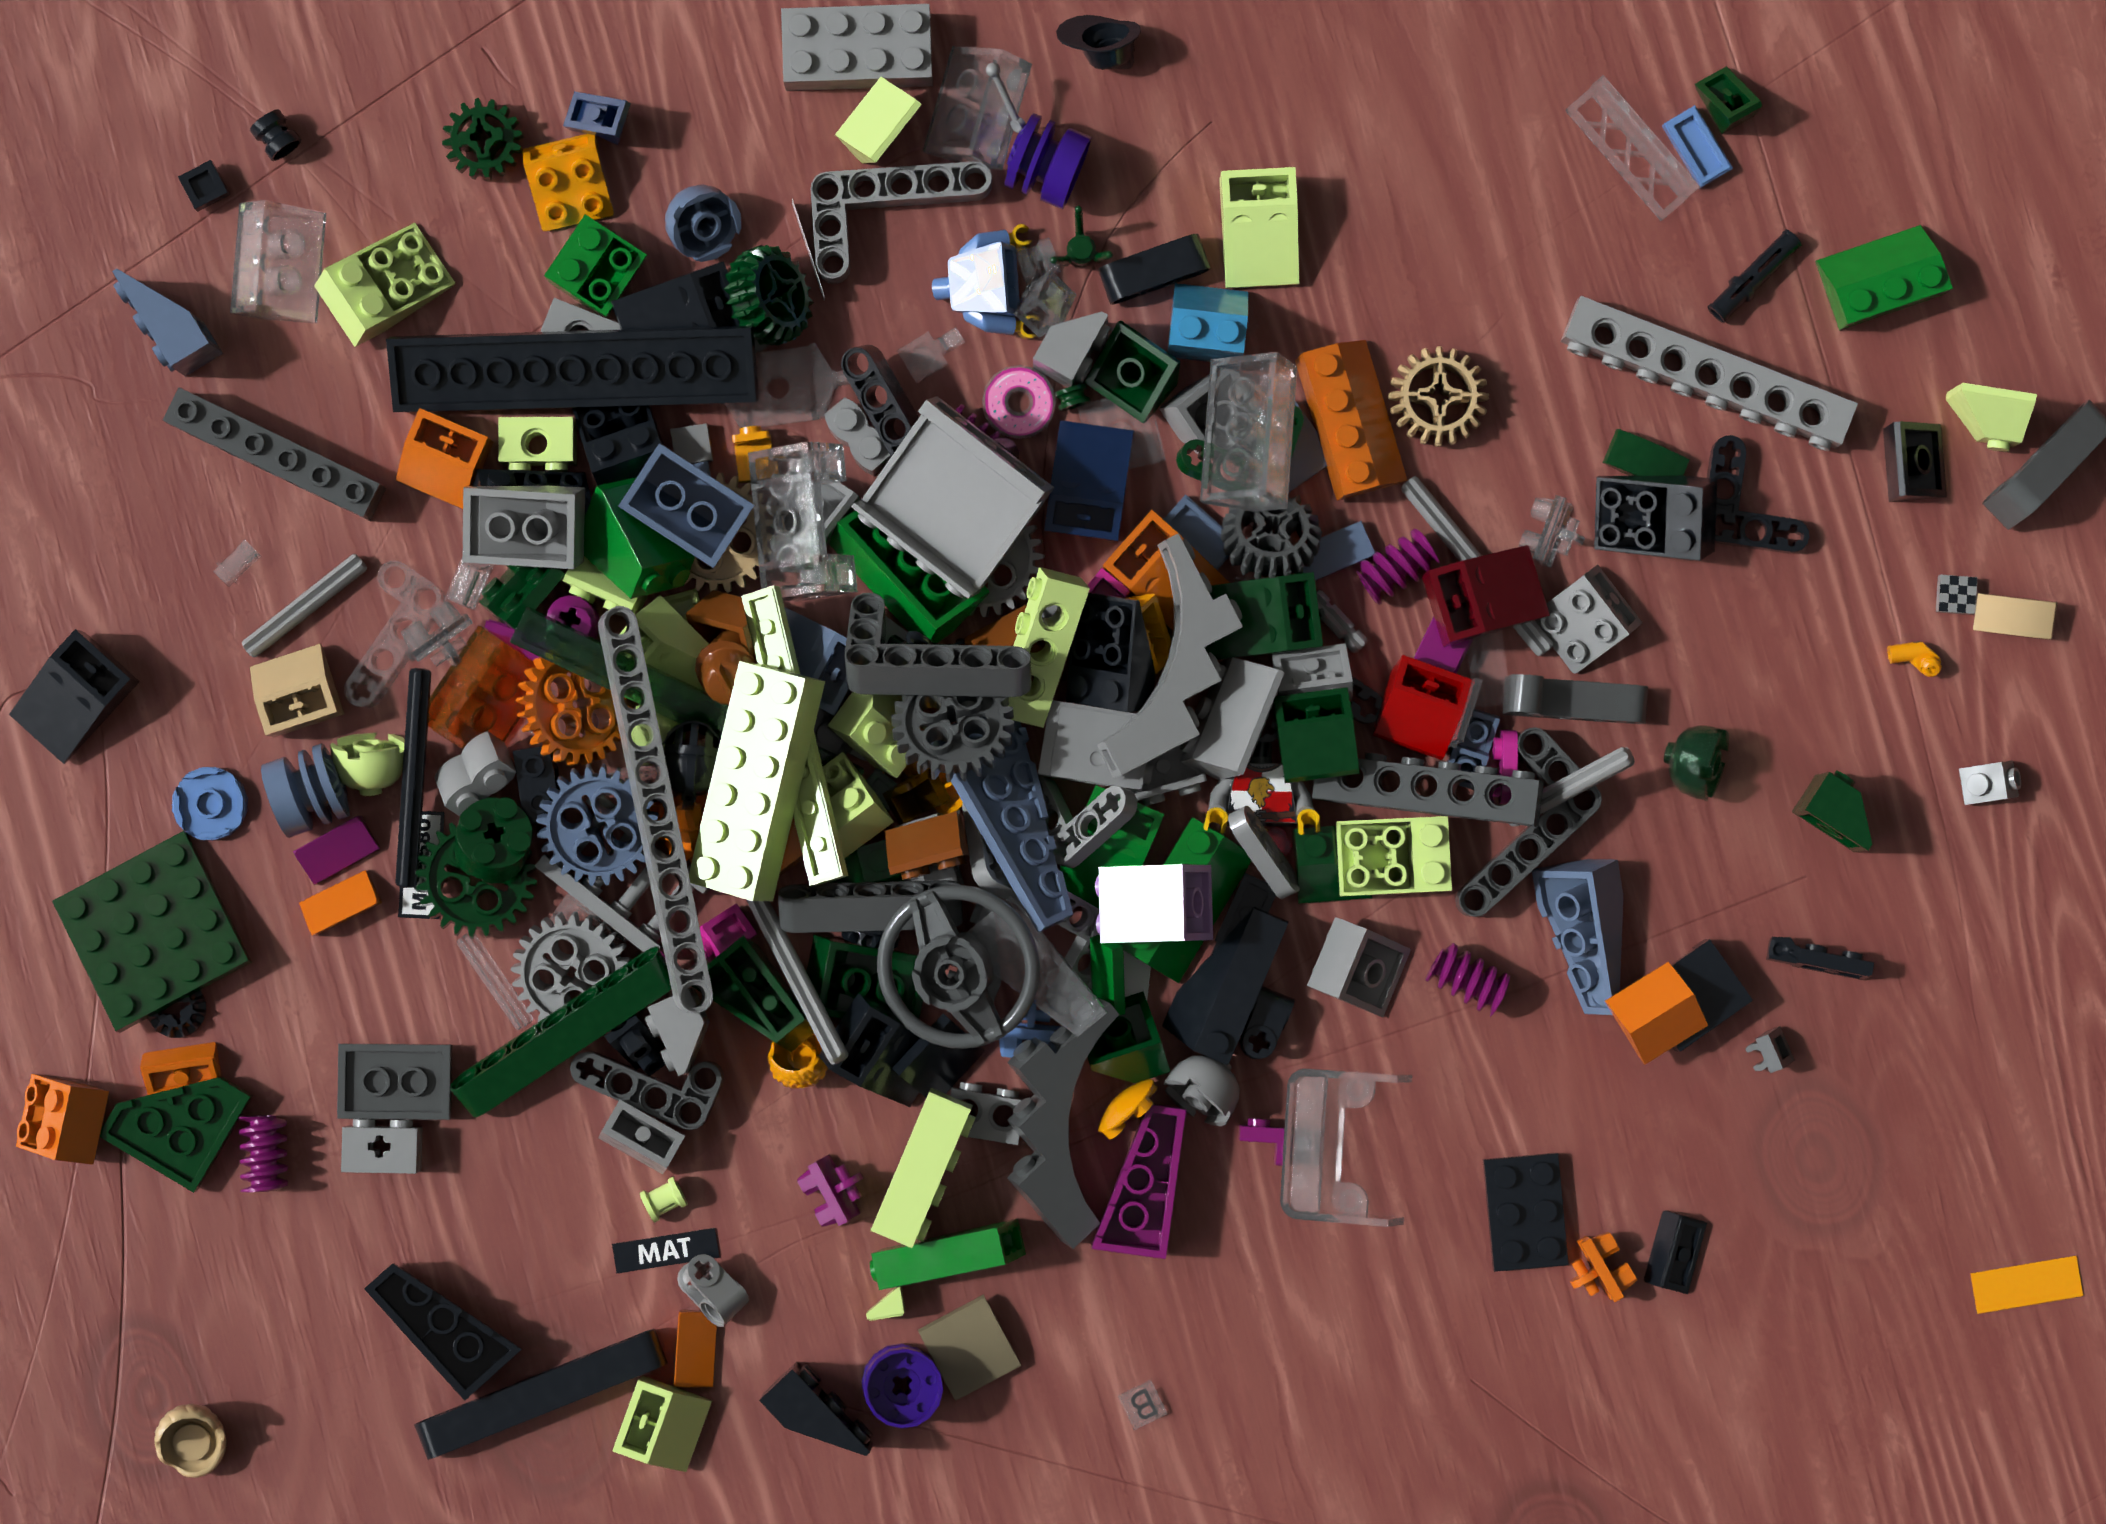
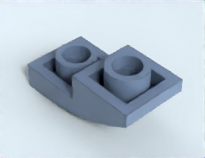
M1465 706L1447 762L1461 764L1460 771L1475 772L1476 766L1486 767L1500 716ZM1464 781L1459 784V786L1474 790V786L1470 781Z

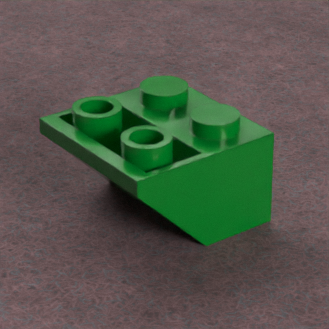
M585 214L544 277L550 284L579 303L607 317L613 309L611 301L621 297L648 255Z

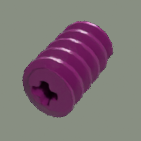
M1418 529L1410 531L1412 542L1403 536L1398 539L1399 550L1391 544L1385 547L1387 558L1379 552L1374 553V566L1367 560L1360 562L1362 574L1358 571L1357 574L1371 598L1378 605L1382 604L1380 592L1384 591L1390 597L1395 596L1394 583L1405 590L1407 588L1405 579L1407 575L1417 582L1420 580L1418 573L1420 567L1427 572L1432 570L1431 560H1435L1440 564L1430 543Z
M568 595L560 597L550 606L546 619L548 629L554 637L569 646L578 644L588 646L599 635L598 622L600 615L591 604L582 598ZM569 617L581 619L579 625L570 626L567 622Z
M1452 943L1445 950L1442 949L1432 964L1425 981L1428 982L1438 975L1439 989H1442L1449 982L1452 983L1451 995L1453 997L1461 990H1464V1003L1467 1004L1473 998H1478L1476 1010L1481 1011L1489 1004L1491 1006V1017L1507 992L1510 975L1503 973L1496 979L1497 967L1493 965L1483 972L1484 960L1478 958L1470 965L1471 952L1465 951L1457 957L1458 945Z
M276 1115L240 1116V1120L250 1123V1126L239 1130L240 1135L250 1137V1141L240 1145L241 1150L250 1152V1156L241 1159L240 1164L251 1168V1171L240 1175V1179L251 1182V1186L240 1190V1192H270L288 1186V1180L277 1177L278 1174L288 1170V1165L277 1162L278 1159L287 1156V1150L277 1147V1144L287 1141V1135L276 1132L277 1129L287 1126V1120L278 1118Z

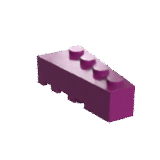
M1153 1104L1142 1116L1092 1241L1091 1249L1166 1259L1185 1122V1108Z

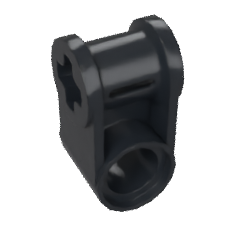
M1264 986L1261 987L1240 1040L1241 1050L1246 1056L1251 1059H1262L1273 1053L1281 1032L1288 1022L1295 999ZM1261 1032L1264 1034L1263 1041L1268 1043L1267 1048H1261L1255 1053L1252 1051L1253 1044L1248 1042L1249 1037H1255Z

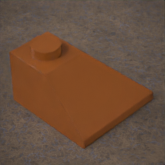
M712 590L686 612L688 623L709 644L720 640L734 641L744 646L756 661L742 597Z

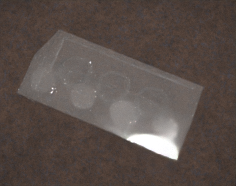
M1270 352L1211 359L1200 502L1203 504L1252 512L1287 509L1297 366L1280 353Z

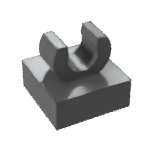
M1781 1026L1766 1031L1757 1037L1756 1041L1746 1047L1747 1053L1758 1050L1764 1058L1763 1061L1753 1066L1755 1071H1762L1768 1067L1769 1072L1773 1073L1795 1061Z

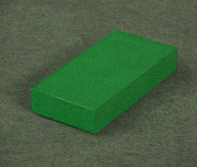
M1100 935L1090 937L1092 1000L1100 998L1111 1003L1119 1013V1016L1123 1015L1126 1011L1123 946L1118 943H1100Z

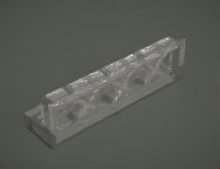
M1604 75L1596 80L1588 91L1566 108L1567 114L1660 221L1664 220L1699 189L1700 186ZM1593 98L1602 108L1601 122L1586 121L1578 109ZM1607 115L1614 123H1606ZM1593 128H1601L1600 136ZM1606 129L1622 131L1626 136L1625 150L1611 149L1605 143ZM1631 143L1638 151H1631ZM1618 156H1625L1624 163L1618 158ZM1630 157H1642L1650 164L1649 178L1635 177L1629 170ZM1655 171L1661 176L1662 179L1655 178ZM1641 183L1649 184L1648 191ZM1654 184L1668 185L1678 196L1665 209L1653 198Z

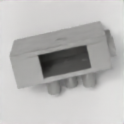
M1053 700L1047 716L1038 775L1107 787L1119 786L1141 792L1143 784L1150 785L1153 763L1147 762L1122 776L1113 778L1097 747V744L1120 730L1136 713Z

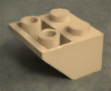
M322 644L250 667L254 701L266 736L274 738L344 715Z

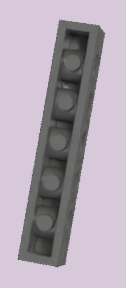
M178 387L162 420L195 438L368 521H371L387 489L357 472Z
M1365 753V759H1358L1359 768L1362 770L1364 777L1362 783L1356 788L1348 786L1346 782L1347 775L1314 779L1312 798L1319 801L1532 827L1539 826L1544 782L1535 780V773L1513 770L1512 777L1497 775L1498 768L1476 766L1475 772L1460 771L1461 764L1439 761L1438 768L1425 767L1423 759L1402 757L1401 764L1387 762V755ZM1396 772L1400 777V785L1394 792H1386L1383 788V779L1387 774ZM1426 777H1434L1437 782L1436 792L1429 797H1423L1419 790L1421 781ZM1470 781L1474 786V794L1471 799L1460 801L1456 796V789L1460 783ZM1506 785L1511 790V799L1506 805L1497 806L1493 800V793L1499 786Z

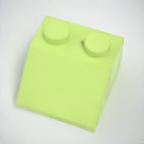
M852 692L828 724V727L873 767L898 778L907 766L906 753H898L897 751L898 741L893 740L892 729L895 727L892 726L891 717L897 714L895 713L894 703L895 701H903L902 695H872Z

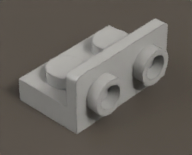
M1346 643L1272 653L1273 668L1285 672L1278 688V696L1348 687L1349 699L1352 700L1353 679Z

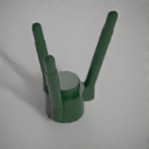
M1078 205L1075 207V237L1068 242L1067 255L1053 256L1050 261L1053 264H1062L1065 267L1070 264L1076 267H1086L1093 261L1101 263L1102 260L1112 258L1113 253L1111 251L1097 252L1094 241L1084 235L1082 207Z

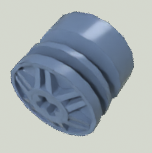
M322 743L312 747L313 760L306 750L298 752V770H295L287 757L261 765L262 781L270 806L281 830L287 838L313 830L312 812L314 811L324 824L332 823L331 808L338 819L350 816L347 787L340 781L331 755Z

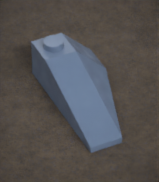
M1584 859L1532 870L1538 909L1542 918L1547 916L1555 933L1552 941L1556 950L1562 949L1569 965L1567 975L1584 1014L1613 1015L1604 1001L1620 991L1623 889L1618 860Z

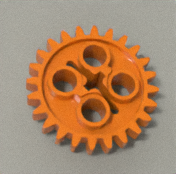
M566 644L559 646L557 650L555 648L545 651V658L541 656L533 660L536 668L525 669L524 673L530 681L518 684L526 692V696L516 698V702L525 705V710L519 712L517 717L527 718L529 722L521 730L522 732L533 731L535 735L532 737L530 744L543 743L540 754L543 756L553 752V762L555 763L564 761L566 758L568 766L578 764V762L581 765L590 764L592 759L595 761L604 759L605 752L615 751L617 748L613 741H621L605 659L603 656H599L596 659L597 649L595 647L586 649L584 652L583 644L574 645L572 648ZM585 676L591 681L590 691L584 685ZM552 681L558 687L557 698L552 694L551 691ZM625 692L624 700L631 697L632 693ZM573 702L577 703V708L573 707ZM593 712L599 719L598 728L593 725L591 720ZM559 718H561L566 725L565 734H562V732L559 730Z

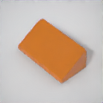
M367 870L299 902L312 936H317L382 904Z
M215 1042L146 1052L142 1055L140 1070L147 1095L221 1076L218 1049Z
M679 1311L674 1387H713L717 1326L711 1323L702 1311Z

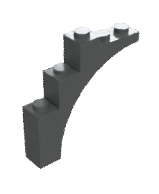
M1100 998L1090 1000L1082 1005L1077 1012L1078 1016L1070 1024L1061 1026L1050 1036L1048 1044L1035 1037L1032 1040H1026L1014 1050V1056L1007 1062L1034 1094L1031 1098H1025L1019 1102L1013 1110L1014 1114L1007 1119L1034 1151L1033 1154L1021 1158L1014 1165L1013 1172L1007 1178L1060 1241L1072 1249L1100 1224L1084 1200L1074 1175L1069 1151V1114L1075 1085L1083 1064L1097 1040L1119 1016V1013L1111 1003Z

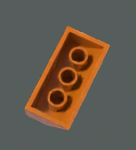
M1366 340L1335 343L1301 353L1295 360L1322 447L1336 501L1407 482V476Z

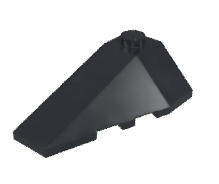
M1254 907L1225 938V941L1200 965L1191 978L1177 990L1162 1027L1193 1051L1228 1065L1289 921Z

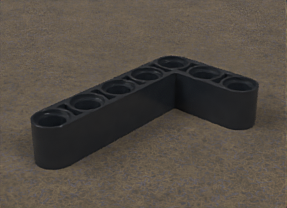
M862 345L848 349L841 359L843 373L892 457L919 417L884 355L877 347ZM860 353L864 354L869 362L866 372L861 371L857 365V358ZM878 386L883 387L887 393V400L884 405L879 403L875 396ZM896 418L902 420L905 424L906 431L903 437L897 435L894 430ZM1008 438L994 440L1019 459L1018 448L1012 440Z

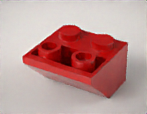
M1402 655L1391 670L1372 736L1443 760L1464 712L1473 679Z

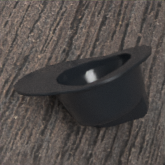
M1083 15L1067 19L1059 25L1056 33L1057 39L1062 44L1082 50L1089 64L1096 69H1130L1134 64V41L1141 34L1140 25L1131 21Z

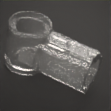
M462 556L445 598L464 607L476 610L482 597V591L487 585L496 564L462 562Z

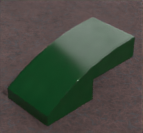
M1616 429L1602 463L1628 476L1684 475L1690 459L1621 429Z

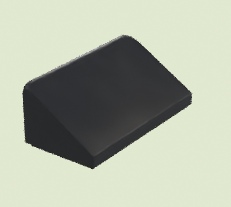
M1663 1211L1644 1281L1661 1288L1688 1294L1707 1222Z

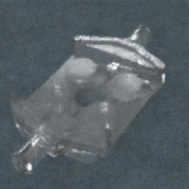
M813 343L807 347L756 353L759 400L749 403L720 404L726 405L740 428L749 426L766 427L825 419L824 414L829 411L834 391L838 389V386L850 385L843 371L836 372V370L830 368L816 344ZM774 379H784L789 383V392L783 398H774L768 392V387Z

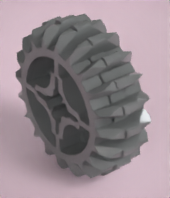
M1286 489L1281 492V495L1278 494L1277 497L1265 505L1253 504L1242 498H1239V504L1232 503L1229 507V514H1226L1223 518L1222 527L1224 528L1221 530V540L1224 543L1223 551L1225 555L1230 556L1231 565H1241L1242 575L1254 572L1255 579H1260L1262 575L1268 576V578H1275L1276 576H1289L1291 572L1301 574L1304 567L1311 566L1314 556L1319 553V541H1321L1322 536L1321 528L1318 527V515L1312 514L1311 504L1301 505L1300 495L1292 499L1289 498ZM1247 525H1250L1253 528L1252 536L1246 539L1242 531ZM1296 531L1300 540L1293 546L1290 543L1291 533Z

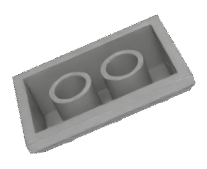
M1234 657L1221 661L1219 663L1221 672L1218 674L1222 681L1210 686L1207 696L1202 697L1199 701L1195 714L1199 721V726L1196 728L1200 735L1181 744L1180 749L1183 751L1180 762L1217 780L1243 775L1285 672Z

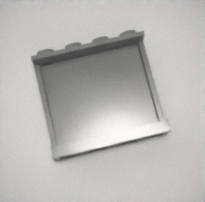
M936 396L924 402L918 411L921 414L863 498L854 502L851 507L859 513L858 518L862 523L872 529L878 528L888 536L887 541L894 548L902 552L908 551L917 559L916 564L922 570L931 575L936 573L946 581L945 586L950 592L958 597L963 598L965 596L969 599L979 594L1051 494L1054 487Z

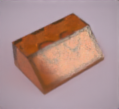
M478 625L430 696L428 727L462 749L473 738L487 731L504 742L520 719L517 717V714L525 710V705L516 702V698L526 696V692L518 684L530 681L524 671L532 667L536 668L534 662Z

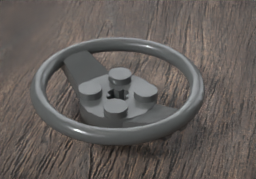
M946 885L931 888L917 894L895 912L885 927L880 940L877 956V973L886 1003L896 1018L908 1030L932 1044L948 1048L966 1049L984 1046L999 1040L1011 1032L1023 1020L1031 1008L1037 993L1040 963L1038 950L1031 931L1022 917L1008 903L983 889L965 885ZM964 900L987 907L1009 925L1019 941L1025 963L1024 983L1017 1002L1002 1020L987 991V988L993 982V967L989 953L971 933H959L943 901ZM912 916L920 950L915 960L914 970L912 971L915 990L928 1005L932 1004L939 1009L947 1010L946 1012H951L969 1032L967 1034L944 1032L929 1026L908 1009L898 993L892 972L893 949L900 931ZM949 964H953V966L959 969V980H955L954 975L950 978L946 975L945 970L949 968Z

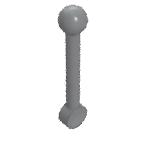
M990 63L986 67V73L993 78L1012 119L1010 122L1012 129L1019 133L1026 125V122L1018 116L999 75V65Z

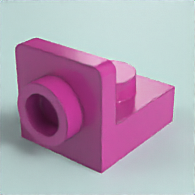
M737 903L700 926L705 957L709 963L743 935L748 939H752L757 935Z

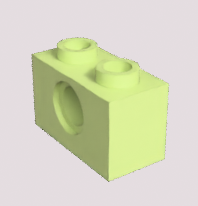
M498 417V462L503 466H508V470L531 471V466H545V471H568V466H577L576 420L574 417ZM536 436H543L547 439V447L540 454H532L529 451V443Z

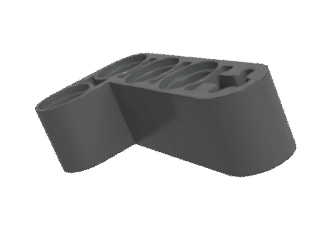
M2090 399L2087 400L2013 476L1998 486L1982 504L2007 530L2020 523L2032 514L2106 438V416Z
M1512 674L1505 677L1503 715L1646 724L1648 686L1544 679V676Z
M594 1051L583 1052L575 1056L570 1066L571 1076L577 1083L615 1100H622L636 1109L687 1130L697 1129L705 1124L724 1082L723 1070L718 1064L711 1061L700 1062L693 1066L682 1089L654 1076H648L640 1070H636ZM593 1059V1067L603 1072L607 1071L608 1065L612 1066V1070L605 1078L604 1086L600 1085L604 1078L600 1075L591 1074L587 1078L583 1076L585 1070L580 1067L581 1062L585 1063ZM705 1067L710 1068L716 1074V1083L709 1089L702 1088L696 1078L698 1071ZM620 1072L627 1073L633 1082L631 1090L625 1094L618 1092L613 1083L615 1076ZM654 1087L663 1089L667 1095L666 1104L662 1108H654L648 1102V1093ZM687 1102H694L701 1109V1118L696 1123L687 1122L682 1116V1107Z

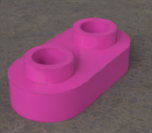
M1501 730L1500 738H1493L1492 754L1493 760H1499L1498 775L1512 777L1513 770H1518L1517 731ZM1506 785L1499 786L1493 793V797H1498L1499 804L1506 805L1512 796L1510 788Z

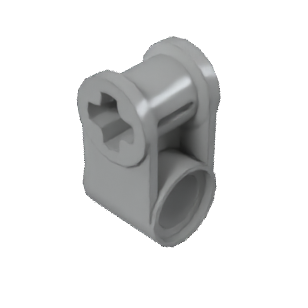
M701 1254L695 1256L678 1272L677 1281L681 1290L701 1309L705 1317L718 1327H724L749 1302L746 1290L737 1281L732 1279L717 1261L709 1255ZM697 1271H700L703 1275L700 1280L694 1275Z

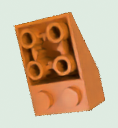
M1151 510L1106 560L1102 568L1129 589L1131 596L1156 594L1165 624L1173 632L1174 600L1169 574L1157 545L1178 534V532ZM1191 545L1195 554L1193 562L1198 572L1204 573L1211 585L1230 583Z

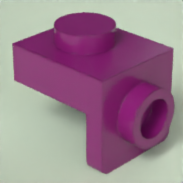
M1248 1118L1247 1125L1239 1124V1141L1275 1143L1274 1164L1276 1166H1284V1158H1291L1292 1136L1285 1135L1286 1129L1284 1127L1270 1126V1119Z

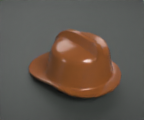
M720 640L710 643L701 650L696 658L695 671L701 686L711 701L720 710L727 712L739 661L756 663V661L744 646L734 641Z

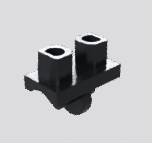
M636 1014L605 1035L609 1044L636 1070L641 1067L648 1076H651L665 1065L660 1051L665 1048L664 1043L659 1037H653L649 1027Z

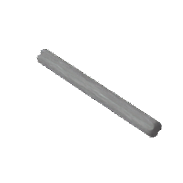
M1414 476L1402 485L1401 491L1459 561L1482 556L1418 477ZM1536 621L1513 627L1535 655L1541 656L1552 648L1553 642Z
M747 900L827 1059L832 1065L846 1060L848 1052L786 931L780 928L779 918L771 902Z

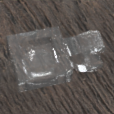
M956 327L936 340H933L928 331L898 349L897 352L915 382L919 383L947 366L948 363L943 355L958 348L965 341Z

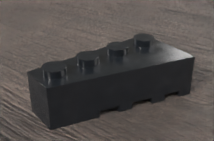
M392 1263L364 1288L464 1401L522 1350V1348L395 1263Z

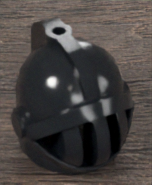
M684 721L674 726L667 733L666 739L662 743L671 789L681 795L683 810H694L696 796H702L709 791L721 735L716 729L700 721ZM691 731L689 745H682L683 733ZM699 732L706 734L705 746H697Z

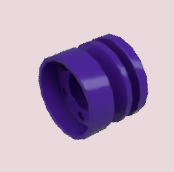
M1033 113L1027 124L1019 131L1007 161L1008 168L1004 186L1014 189L1020 176H1026L1022 193L1027 195L1036 181L1041 182L1043 185L1040 201L1063 210L1082 169L1092 137L1069 128L1064 133L1060 142L1053 139L1056 122L1050 120L1043 134H1039L1042 116Z
M903 1343L886 1346L873 1354L865 1365L861 1380L863 1397L873 1415L886 1425L897 1428L918 1426L931 1418L940 1405L943 1393L941 1374L930 1356L918 1347ZM897 1375L901 1379L906 1376L910 1377L907 1381L908 1391L903 1392L901 1389H898L894 1392L892 1390L895 1387L893 1378Z

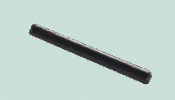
M412 668L409 671L395 878L396 885L402 888H413L418 883L415 871L419 868L418 858L420 853L432 675L431 671L425 668Z

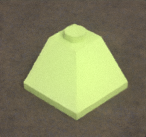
M1961 383L1947 392L1946 401L1977 442L1988 443L1987 449L2007 452L2010 450V447L2022 443L2036 403L2037 394Z

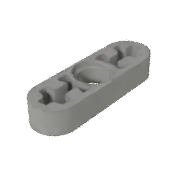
M1244 806L1230 813L1228 821L1234 836L1275 895L1280 899H1284L1298 892L1300 887L1298 886L1297 875L1253 810L1249 806Z

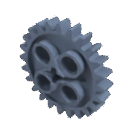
M587 764L585 775L583 776L573 768L570 772V782L560 776L557 780L560 790L553 787L548 788L546 793L553 801L542 800L539 807L548 812V814L538 815L536 822L546 825V827L537 832V837L548 838V841L542 845L541 850L542 852L553 850L554 854L549 862L551 865L560 861L564 863L561 871L562 875H565L571 869L576 871L575 882H578L583 874L588 875L590 886L594 885L597 876H602L605 885H609L611 874L614 873L620 881H624L625 868L635 874L638 871L635 860L646 863L629 777L625 780L620 779V767L614 771L613 775L607 774L606 764H602L599 773H594L591 765ZM601 793H611L617 799V805L613 808H604L598 803L597 796ZM583 795L589 797L597 821L606 822L603 834L613 849V854L607 853L599 829L597 827L590 828L593 816L588 806L582 800ZM654 800L648 803L647 809L654 804ZM571 807L576 808L582 813L583 819L578 823H570L564 818L563 811ZM647 811L648 816L652 820L658 819V812ZM620 826L627 827L631 830L633 838L622 842L614 837L612 831ZM585 841L593 842L598 847L599 852L595 856H585L580 852L579 844Z

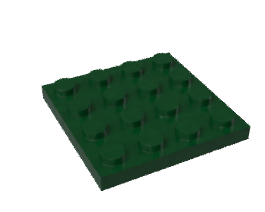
M185 831L174 835L52 901L115 1031L119 1033L252 963L188 833Z

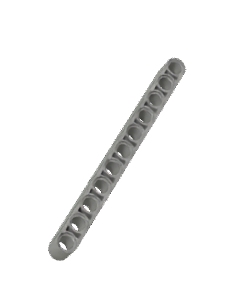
M616 606L606 611L600 617L598 630L673 999L681 1011L701 1013L711 1005L713 991L638 622L635 614L629 608ZM612 615H619L625 619L627 628L624 634H616L610 630L609 619ZM619 652H627L633 657L634 666L630 672L622 671L617 666L616 657ZM627 689H634L640 693L642 702L638 709L629 708L625 704L624 694ZM635 726H642L648 731L649 741L645 746H639L633 742L631 732ZM643 763L652 764L657 771V777L651 784L643 782L639 776V769ZM651 800L659 801L664 807V815L659 821L652 820L647 814V805ZM659 837L667 838L672 845V851L667 858L659 857L654 850L655 841ZM667 874L674 875L679 881V889L674 895H668L663 891L662 880ZM676 911L682 912L687 919V925L680 933L675 932L669 924L670 916ZM684 948L689 949L694 955V963L687 970L682 969L677 963V955ZM692 985L697 986L702 993L701 1002L695 1007H691L686 1003L684 995L686 990Z

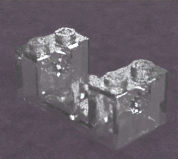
M802 442L749 452L748 458L761 589L773 585L780 586L783 601L797 602L858 592L854 555L827 554L821 486L847 481L843 444ZM789 512L794 519L793 527L790 531L785 526V518Z

